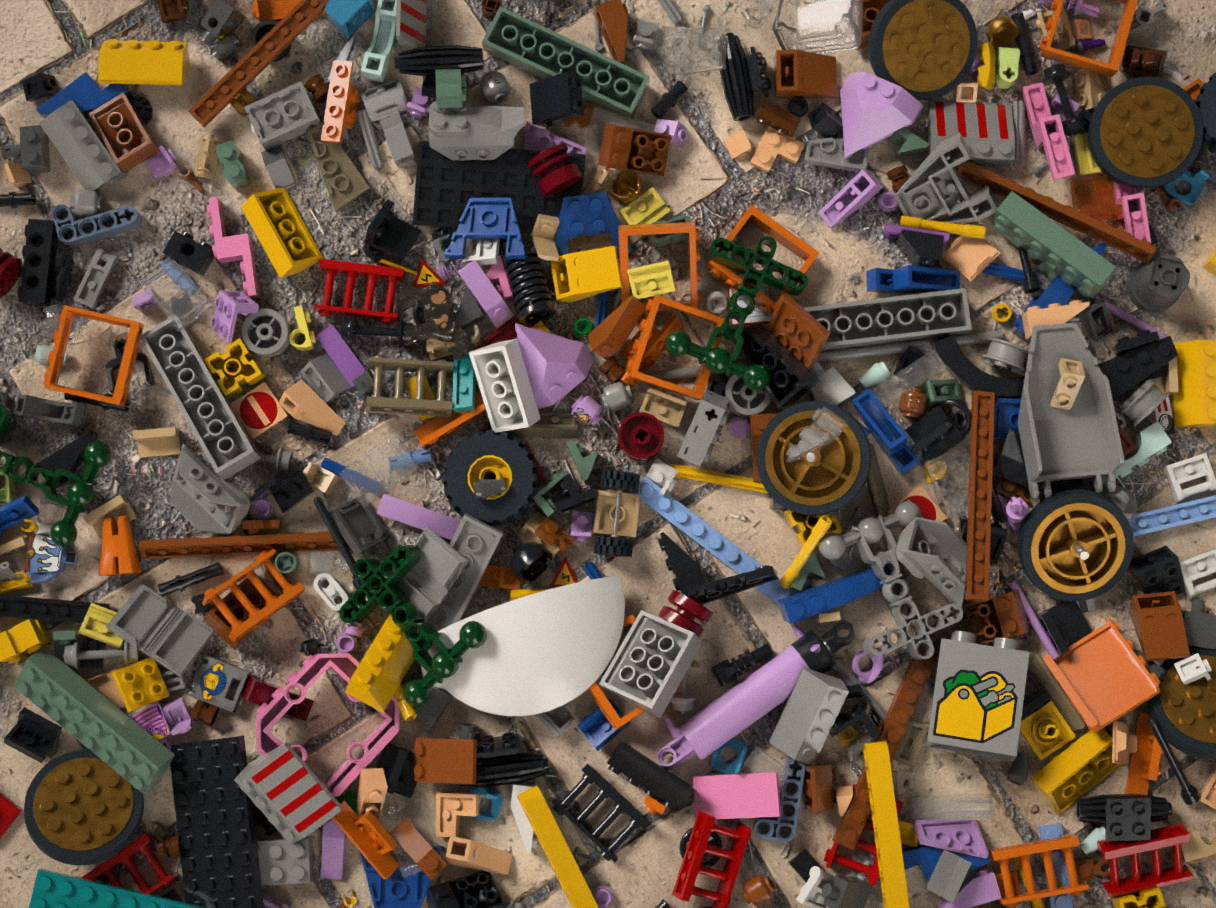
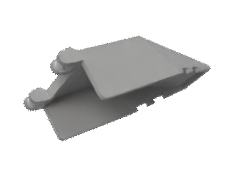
M1076 323L1034 326L1032 330L1019 410L1018 428L1029 491L1033 499H1038L1039 497L1038 482H1043L1044 495L1046 498H1049L1052 494L1050 481L1094 477L1095 491L1102 493L1101 476H1107V488L1109 492H1114L1116 488L1115 473L1124 464V455L1109 380L1106 375H1103L1098 366L1099 362L1091 354L1088 348L1089 345ZM1061 358L1082 362L1085 373L1084 381L1071 410L1050 406V401L1061 378L1058 366Z

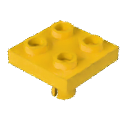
M151 657L112 672L128 713L170 696L157 664Z
M1051 700L1021 720L1020 733L1040 761L1076 737Z

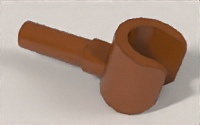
M185 166L188 170L186 175H182L178 171L183 180L192 183L200 193L204 191L195 180L194 173L188 166Z
M1161 187L1156 189L1166 202L1165 209L1168 212H1175L1172 208V203L1177 208L1181 207V202L1178 199H1171Z

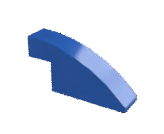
M85 72L36 110L43 118H46L70 100H74L86 118L90 117V112L124 92L127 97H132V95L123 84H109L101 90L89 74Z
M912 265L894 270L874 268L866 271L867 292L920 294L960 289V271Z
M869 388L852 400L864 424L902 477L920 465L919 458L907 445L908 436Z
M927 845L902 849L904 870L919 865L924 879L928 883L944 849ZM950 851L972 863L968 872L991 862L989 857L985 859Z

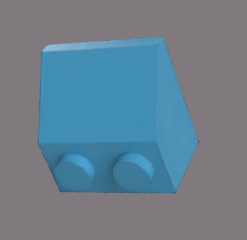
M329 0L324 9L330 24L347 40L376 12L372 0Z

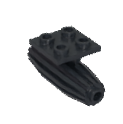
M725 33L718 40L719 69L724 95L734 121H744L754 117V91L763 93L765 97L770 96L769 90L772 89L771 81L765 73V70L768 69L767 61L754 46L750 47L751 55L746 57L739 37L734 35V33Z
M460 45L420 47L399 52L398 57H394L395 69H399L400 74L423 76L422 96L431 98L436 97L435 70L461 69V75L484 70L483 49Z
M508 732L498 737L485 735L481 739H477L476 784L459 785L460 787L486 788L523 783L546 776L545 771H549L548 758H544L543 754L518 753L521 752L519 734Z
M1143 794L1099 795L1078 799L1076 802L1078 821L1105 825L1106 841L1151 840V823L1167 820L1168 815H1172V805L1170 802H1167L1166 798Z

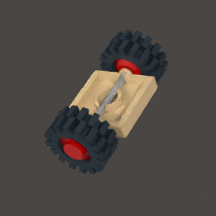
M602 471L600 488L615 490V492L597 491L598 497L596 498L593 533L607 534L610 537L595 536L594 554L632 557L634 540L622 539L619 536L636 537L640 495L623 493V491L638 492L640 474L624 471Z

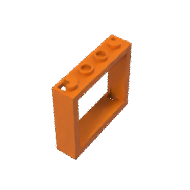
M1053 0L1050 10H1053L1052 17H1048L1045 29L1048 30L1047 35L1042 37L1039 46L1042 49L1040 56L1113 77L1119 69L1138 0H1113L1123 3L1124 8L1108 64L1051 47L1064 0Z
M752 204L726 238L733 242L749 221L806 262L799 270L804 274L820 253ZM710 259L706 269L713 274V277L722 279L731 290H738L742 278L727 267ZM748 282L745 283V285H746L747 288H749V289H754V288H755V287H753L751 284H749ZM758 290L754 300L755 304L760 306L762 312L772 315L781 296L775 302Z
M694 222L618 225L622 281L621 304L630 297L629 275L627 272L629 269L627 235L689 233L690 301L675 302L698 309L697 303H701V290H697V282H701L700 269L697 270L696 262L700 261V249H696V241H700L699 228H695ZM659 304L657 311H669L675 309Z
M655 295L652 299L648 300L645 311H648L646 319H642L638 331H641L639 339H635L632 351H634L633 359H629L627 362V377L697 401L702 400L711 373L704 363L700 365L693 390L640 373L638 369L659 304L713 322L712 331L715 327H721L725 318ZM716 337L712 348L719 347L722 337Z
M64 305V309L58 317L60 322L59 329L55 331L53 336L54 349L48 356V363L50 365L48 372L44 374V388L124 407L141 341L139 336L143 333L144 325L140 322ZM74 316L130 328L113 397L57 385Z
M633 614L624 619L623 629L628 625L632 627L636 620ZM596 681L587 689L615 731L645 712L637 707L620 718Z

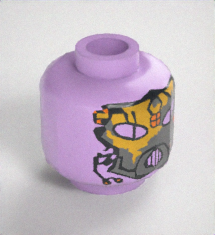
M581 396L571 406L573 409L571 412L572 417L584 427L590 423L594 426L602 418L599 414L602 411V406L591 396Z

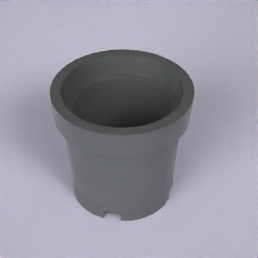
M1164 255L1159 258H1152L1149 264L1144 261L1137 264L1130 271L1126 283L1127 293L1133 304L1139 309L1151 313H1158L1169 309L1179 299L1190 281V272L1183 264L1184 262L1176 256Z

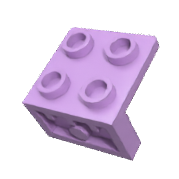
M219 290L218 297L215 299V314L211 319L212 330L226 343H232L237 314L249 315V313H258L259 305L243 292Z

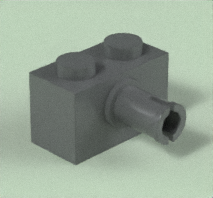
M40 125L20 127V144L1 146V150H4L1 151L2 157L4 159L21 157L22 168L29 174L51 172L49 140Z

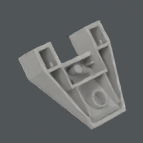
M960 132L940 142L896 192L894 198L904 216L961 224L980 221L996 212L998 201L989 185L969 194L955 169V166L970 159V150Z

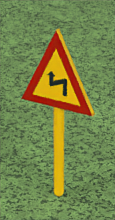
M380 259V263L395 268H404L405 272L416 275L412 288L446 284L423 259L418 271Z
M566 556L549 586L551 588L577 583Z

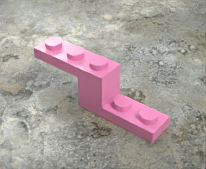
M1043 82L1022 87L1021 92L1036 148L1044 146L1052 180L1073 177L1075 171L1060 115H1051Z
M1112 180L1118 220H1124L1126 232L1130 233L1133 237L1151 243L1144 193L1138 194L1136 188L1126 187ZM1130 255V260H1131V259H1137V258H1135V257H1133V256Z
M218 197L209 198L210 205H207V213L209 217H212L210 234L215 239V245L212 246L213 255L221 263L243 260L240 262V268L246 278V282H243L245 295L248 294L252 300L260 299L252 238L248 233L226 237L222 202Z

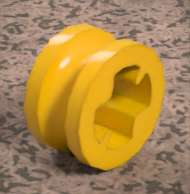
M998 304L991 312L993 320L998 323L1008 321L1012 315V310L1007 304ZM997 309H1005L1006 312L1004 314H1007V316L999 318L997 316L999 313H996Z

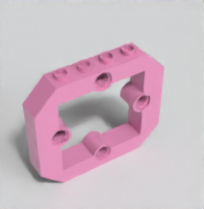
M349 653L316 654L314 657L309 655L302 663L305 667L299 673L295 670L287 678L289 683L284 688L280 686L271 695L274 699L268 705L263 703L256 711L259 714L255 718L256 750L265 755L283 745L269 730L294 704H299L305 699L306 691L329 667L346 683H349V680L360 664ZM292 687L299 688L301 694L298 699L293 700L289 697L288 693ZM345 693L346 697L349 700L354 702H360V700ZM395 696L392 697L384 713L376 710L385 719L363 742L355 741L348 745L346 748L347 760L325 783L317 776L333 796H339L361 773V769H365L399 732V706ZM299 744L290 745L293 750L298 749L301 751V759L305 763L307 752L304 747ZM359 746L363 749V755L357 759L353 758L352 750Z

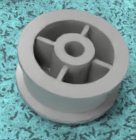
M259 309L258 313H251L245 319L241 334L243 342L253 353L260 357L271 358L280 355L287 349L290 343L291 329L288 322L278 312L271 309ZM269 331V333L264 336V332Z
M989 338L988 341L991 343L987 354L982 355V362L991 366L997 365L999 370L1006 373L1012 372L1023 376L1026 372L1025 366L1029 350L1007 341Z
M734 374L728 380L724 391V397L730 399L728 405L731 407L730 410L734 414L745 418H750L752 414H761L771 400V396L766 388L760 391L751 390L745 385L743 378ZM745 391H750L752 395L747 396L745 394Z
M1149 379L1119 407L1120 413H1125L1134 422V427L1150 415L1169 396L1168 393L1164 395L1155 386V380Z

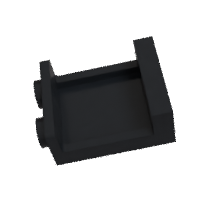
M564 72L529 84L533 125L547 128L552 126V121L571 115L579 117L584 115L580 75Z

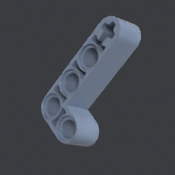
M63 204L57 205L52 212L59 239L70 247H76L136 229L142 223L141 214L132 206L120 207L80 220L77 219L74 211ZM68 212V217L65 220H61V215ZM114 219L113 226L107 228V222ZM94 225V230L87 234V228ZM74 231V236L67 240V234Z
M791 757L786 759L780 787L781 816L776 817V819L767 817L757 818L753 823V830L758 837L780 842H789L795 837L805 774L804 762L794 760ZM794 761L800 765V768L795 769L794 776L799 777L798 780L787 778L788 774L790 776L793 774V769L789 768V766L794 764ZM790 782H794L797 786L793 794L786 792V786ZM786 804L793 806V813L790 815L783 814L782 809ZM762 822H766L769 825L766 833L758 832V825ZM782 826H789L790 834L786 837H782L779 834Z

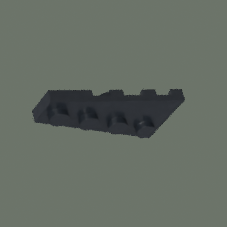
M1168 336L1098 364L1103 375H1106L1109 380L1113 401L1178 356V352L1171 336Z
M765 565L754 571L744 572L686 589L688 596L692 600L704 605L779 579L773 566Z

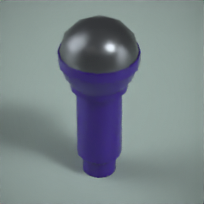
M1080 39L1076 41L1077 46L1074 47V50L1078 54H1083L1088 49L1104 46L1105 40L1085 41Z

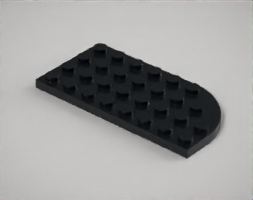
M419 141L412 224L457 229L460 224L459 220L470 198H511L520 233L532 234L538 214L559 218L563 196L580 195L582 193L586 155L571 153L572 158L566 163V165L577 164L582 174L580 180L558 193L543 197L537 183L544 176L533 177L532 172L534 170H529L527 163L542 151L510 148L494 160L460 161L451 160L432 149L427 141Z

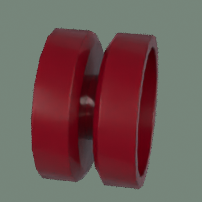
M636 412L627 416L621 423L618 430V444L622 453L628 458L635 461H647L654 458L662 448L664 429L661 422L654 415L646 412ZM643 434L645 436L644 441H640L639 438L637 439V436Z
M672 590L668 601L677 607V610L663 606L658 616L695 633L699 638L704 629L694 619L696 618L706 623L710 620L713 612L689 597Z

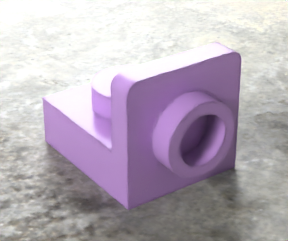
M416 87L411 102L407 103V110L411 116L417 119L422 117L428 119L430 105L435 101L436 97L422 96V89Z
M163 145L159 147L160 152L144 162L157 180L178 167L174 161L177 157L170 148L166 150Z
M572 511L571 537H575V541L587 542L588 538H592L594 512Z

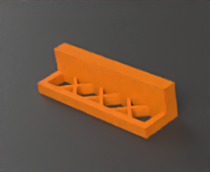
M481 391L475 394V410L454 412L452 409L451 417L437 416L413 430L421 446L426 449L486 414L487 411Z

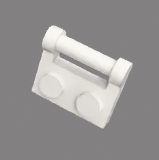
M467 239L465 258L460 261L462 268L473 260H476L479 265L498 263L500 239H477L476 255L472 256L473 242L476 239Z
M1206 453L1164 467L1176 502L1183 501L1186 497L1207 490H1216V479ZM1202 476L1206 478L1204 483L1181 489V483Z
M1216 549L1179 562L1188 599H1193L1197 597V594L1216 587V578L1197 586L1192 584L1193 580L1216 572Z
M813 866L809 871L810 878L801 888L796 900L811 908H829L824 905L823 887L819 883L823 880L830 884L833 876L837 874L831 875L824 872L822 868Z

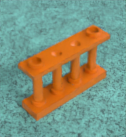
M275 549L269 552L263 551L256 557L257 560L218 588L213 586L204 593L205 597L202 604L205 606L213 601L231 624L232 631L228 637L233 643L302 595L305 590L301 582L294 586L277 570L271 560L276 554ZM263 565L283 588V594L278 598L270 593L254 572ZM245 577L251 581L266 600L265 604L267 606L261 610L252 604L237 585ZM230 589L249 613V618L244 622L238 620L221 599V594Z
M1072 834L988 850L990 859L1000 864L1006 896L998 899L999 903L1006 905V907H1015L1019 905V902L1066 893H1070L1072 896L1083 894V890L1089 889V885L1084 882L1079 883L1072 851L1074 846L1080 845L1079 837ZM1061 849V852H1064L1070 881L1069 885L1057 886L1051 854H1053L1052 850ZM1039 853L1043 857L1049 887L1037 891L1030 863L1031 854ZM1018 857L1021 860L1027 888L1026 893L1014 894L1008 864L1010 858Z

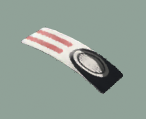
M1167 397L1154 411L1156 422L1158 421L1166 434L1169 435L1174 434L1175 430L1171 406Z

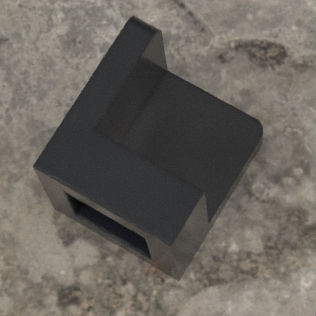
M821 103L808 115L811 128L824 138L833 137L843 128L840 115L825 103Z

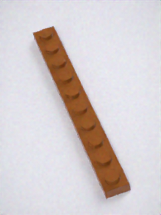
M301 0L188 112L205 128L324 11L329 0Z
M965 161L959 165L958 174L961 178L982 188L989 185L993 193L1007 198L1013 191L1050 219L1148 264L1157 249L1148 241L1139 240L1128 232L1117 230L1108 223H1102L1093 219L1089 214H1082L1069 205L1060 204L1049 196L1036 193L1032 188L1023 187L1012 179L1003 178L992 170L979 167L972 161Z
M974 390L971 402L972 420L970 432L965 600L987 602L989 600L995 393Z
M325 531L318 533L299 532L296 534L277 533L275 535L256 534L253 536L234 535L231 537L142 540L139 543L143 559L260 554L265 550L269 552L272 549H275L276 553L339 551L330 532ZM345 541V543H346L348 549L351 550V548L349 547V545H348L347 542Z
M919 645L918 652L923 656L925 649L922 645ZM935 651L929 659L914 660L911 657L884 719L881 733L875 740V742H887L890 764L893 761L939 654ZM865 765L854 788L851 802L844 816H842L832 841L853 851L871 811Z

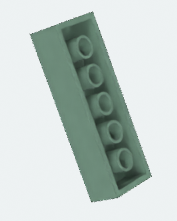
M1013 191L996 209L991 224L994 230L999 234H1005L1009 237L1015 246L1023 247L1030 257L1039 259L1049 271L1058 273L1064 282L1070 285L1073 284L1083 296L1094 299L1109 281L1116 266Z

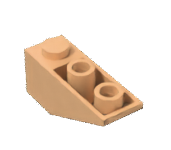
M1075 300L1069 302V305L1061 306V303H1054L1044 309H1040V306L1027 308L1028 311L1022 314L1026 340L1031 339L1034 326L1065 324L1087 308L1090 303H1082V300Z
M302 379L284 391L278 402L293 418L324 431L332 432L336 436L340 434L346 424Z
M383 768L361 769L357 790V816L371 812L380 820L388 789Z
M450 836L445 862L450 865L508 876L512 854L473 840Z

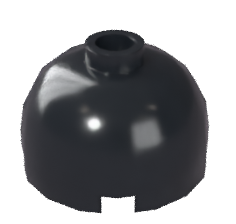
M537 542L519 544L512 552L510 567L514 576L522 584H526V580L533 582L548 568L546 562L548 558L552 561L553 554Z

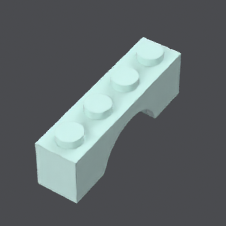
M378 0L373 38L369 49L365 52L361 68L364 79L380 83L385 81L396 37L397 0Z
M1158 421L1134 434L1136 448L1116 471L1115 477L1119 475L1121 478L1133 472L1131 468L1135 465L1141 467L1150 461L1148 457L1156 454L1158 456L1168 450L1166 446L1172 442ZM1101 476L1104 489L1107 488V476ZM1091 477L1089 479L1094 486V477Z

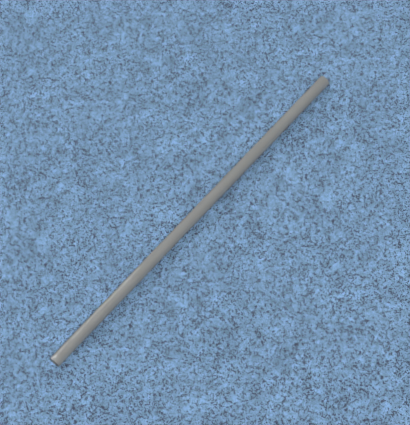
M1002 331L959 335L954 336L958 346L989 343V338L1003 340ZM940 338L824 351L820 353L816 363L905 353L909 346L918 351L932 349L930 342ZM748 361L738 362L747 367L751 366ZM700 366L648 373L649 376L664 381L697 377Z

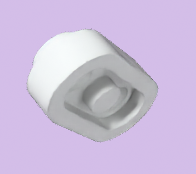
M321 573L314 579L313 585L317 593L331 609L340 611L342 605L349 599L346 591L330 574ZM324 580H327L329 582V586L327 588L322 587V582ZM336 597H342L343 601L341 604L335 602Z

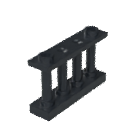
M587 763L582 768L584 772L583 778L561 802L555 797L552 800L554 804L552 808L560 816L565 814L601 849L599 853L607 861L612 859L616 862L618 857L614 852L636 828L642 827L646 830L651 823ZM595 782L600 787L598 789L599 793L577 816L573 815L567 807L589 783ZM610 797L616 802L613 805L614 808L591 832L583 822L605 798L608 799ZM626 812L631 817L630 823L607 847L598 837L620 814Z

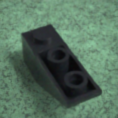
M664 532L660 533L661 538L657 540L661 551L665 550L668 558L665 559L668 570H673L675 579H672L675 590H680L681 594L687 593L686 588L706 583L699 564Z

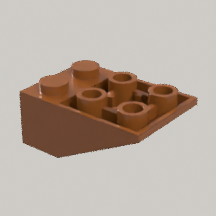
M776 50L774 57L775 98H837L836 57L800 50Z
M605 123L598 165L664 176L671 135Z
M1019 589L989 597L987 602L974 601L963 604V617L956 623L958 631L977 635L976 644L993 642L994 638H1009L1031 631Z
M1175 591L1133 595L1129 613L1146 662L1190 657L1182 611Z

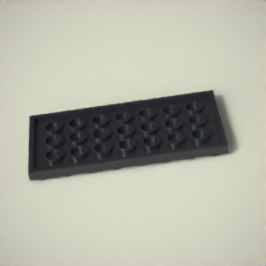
M244 736L171 745L172 749L170 751L175 754L170 767L178 835H180L179 846L182 849L181 866L185 902L205 908H264L252 800L234 780L247 765Z

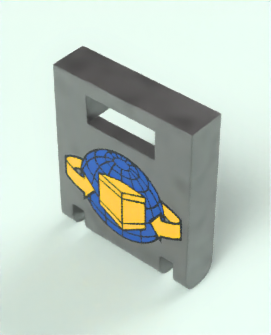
M204 654L202 658L208 661V664L200 662L191 687L196 688L197 691L189 690L188 695L231 713H236L242 693L252 673ZM234 678L240 680L234 699L226 698Z

